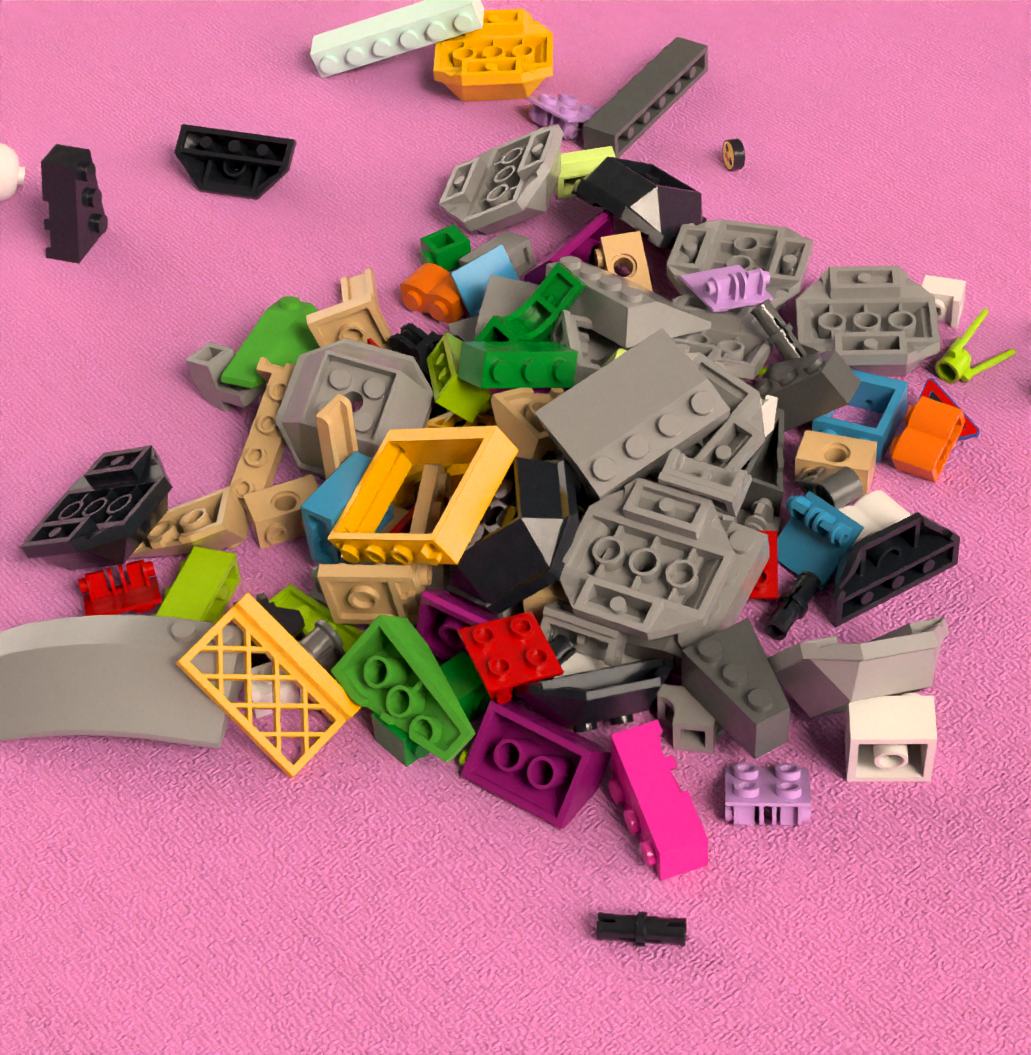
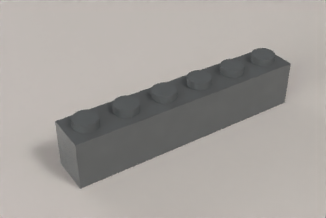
M676 37L668 46L664 47L629 83L603 105L591 119L585 122L582 128L584 150L612 146L616 158H619L708 71V45Z

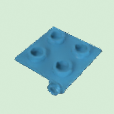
M502 244L450 273L470 317L478 316L480 313L490 275L519 280Z
M808 491L805 497L793 495L786 502V508L792 517L777 538L778 561L797 575L802 571L814 573L821 580L820 585L822 586L820 591H823L838 568L839 557L852 547L864 526Z

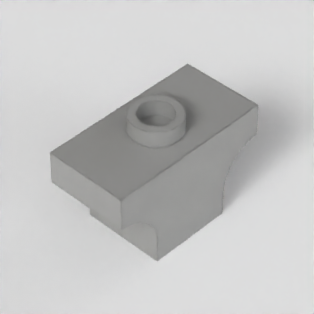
M662 685L657 694L658 721L673 730V749L713 754L717 739L727 733V731L683 686Z

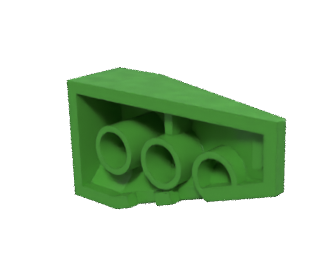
M285 296L267 308L221 375V382L248 388L258 387L267 383L256 370L261 357L267 358L271 364L284 367L286 363L296 365L299 355L320 348L307 325L306 315L318 311L312 303L301 302L297 297Z
M379 614L331 669V673L354 702L380 715L381 720L389 725H395L407 733L411 740L444 762H451L476 734L430 647L405 617Z

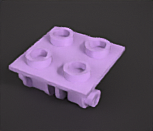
M542 93L540 97L526 98L527 101L534 104L529 110L531 120L543 127L558 124L564 133L563 138L566 140L576 139L579 135V129H577L579 123L586 122L599 111L593 106L578 103L577 97L561 93L560 97Z
M733 265L680 275V279L712 312H726L733 308L756 306L767 299L773 301V297L765 290L766 284L770 283L769 272L763 271L761 268L746 271L740 265Z
M739 763L734 767H725V821H734V825H755V806H759V825H763L764 806L772 807V826H776L777 807H780V825L802 826V822H810L811 795L808 767H800L792 763H783L776 767H758L753 763Z

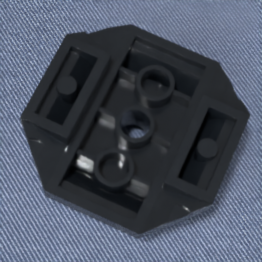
M608 156L585 178L576 180L571 193L590 205L603 207L618 216L635 230L640 231L641 237L659 248L673 249L682 224L694 223L699 225L707 220L702 212V193L649 163Z
M150 445L103 453L26 537L20 547L28 558L39 557L68 570L124 564L168 511V493L173 487L156 450Z
M515 457L458 564H443L444 589L451 595L469 604L481 607L483 610L497 616L560 580L565 565L562 560L571 547L579 526L573 468L564 460H533Z

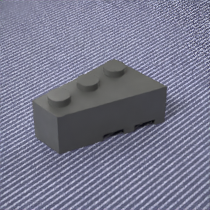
M836 350L770 364L762 379L753 388L760 392L761 399L765 400L766 395L778 398L777 408L784 410L785 432L848 405L861 381Z
M776 408L774 429L765 437L764 443L741 468L751 475L752 482L740 509L751 511L754 501L760 498H767L772 502L774 516L779 517L784 493L783 409Z
M749 618L682 650L681 685L754 759L788 742L790 705Z

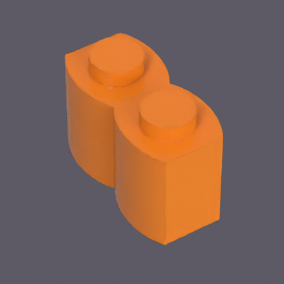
M425 263L400 284L403 304L410 310L424 314L429 313L434 319L449 324L457 322L468 312L450 273L439 265Z
M924 396L919 399L916 405L912 404L905 417V425L907 427L901 436H895L890 447L889 454L892 456L895 469L936 482L946 465L950 451L955 446L965 423L963 410Z

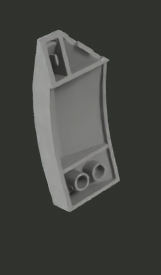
M91 615L27 623L1 631L0 742L33 737L88 735L142 738L220 749L230 718L175 664L216 623L162 616ZM227 624L222 629L223 646H243V631L238 626ZM215 637L207 645L215 646ZM199 652L190 661L202 674H216V652ZM223 652V674H244V653ZM209 680L216 687V681ZM223 681L224 696L231 703L237 702L244 681Z

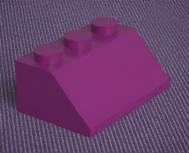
M604 210L582 224L553 251L549 252L537 265L529 269L524 275V282L529 281L540 285L546 277V264L559 262L560 258L566 256L578 257L581 261L596 266L594 249H598L600 238L614 235L613 213Z
M441 589L426 590L421 595L416 630L428 644L433 654L448 661L461 651L468 654L457 632L458 629L501 618Z
M490 701L460 776L548 823L564 829L598 790L612 756V751L521 705H516L512 701L505 704Z

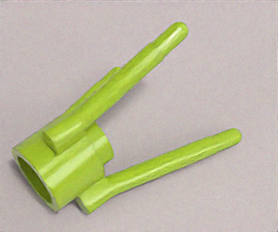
M985 308L980 312L963 336L956 338L946 354L936 363L935 370L938 376L945 382L954 384L961 379L967 383L976 374L1015 355L1016 350L1012 348L970 368L971 356L963 348L988 315V309Z

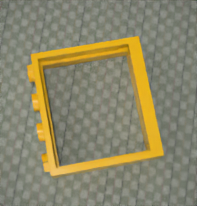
M497 426L391 429L327 539L342 553L341 558L354 564L358 562H374L377 564L401 563L404 565L420 563L433 566L438 564H458L519 450ZM470 463L432 534L375 533L412 465Z

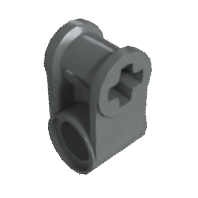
M846 466L835 468L816 467L802 473L795 479L796 485L802 487L805 496L810 491L838 510L863 493V485L859 476L854 470Z
M319 619L314 624L315 629L300 642H297L337 681L331 673V669L345 655L342 647L343 642L330 624L323 619Z

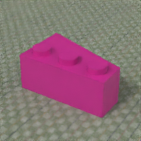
M657 719L611 734L613 779L608 781V786L614 803H621L625 810L624 820L631 835L637 834L641 841L639 847L644 863L647 867L653 865L660 881L707 866L708 838L688 790L681 791L671 772L678 767L673 755L665 757L662 752L661 734L663 730Z

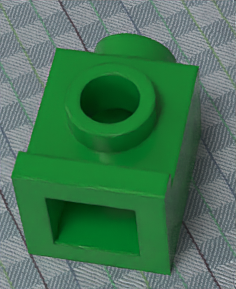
M454 224L420 238L422 252L419 253V259L422 265L425 263L436 264L449 272L459 267V259L471 252L470 240Z

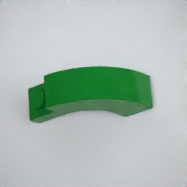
M556 263L536 291L521 307L507 316H492L473 342H546L550 338V332L562 311H568L587 285L562 263Z

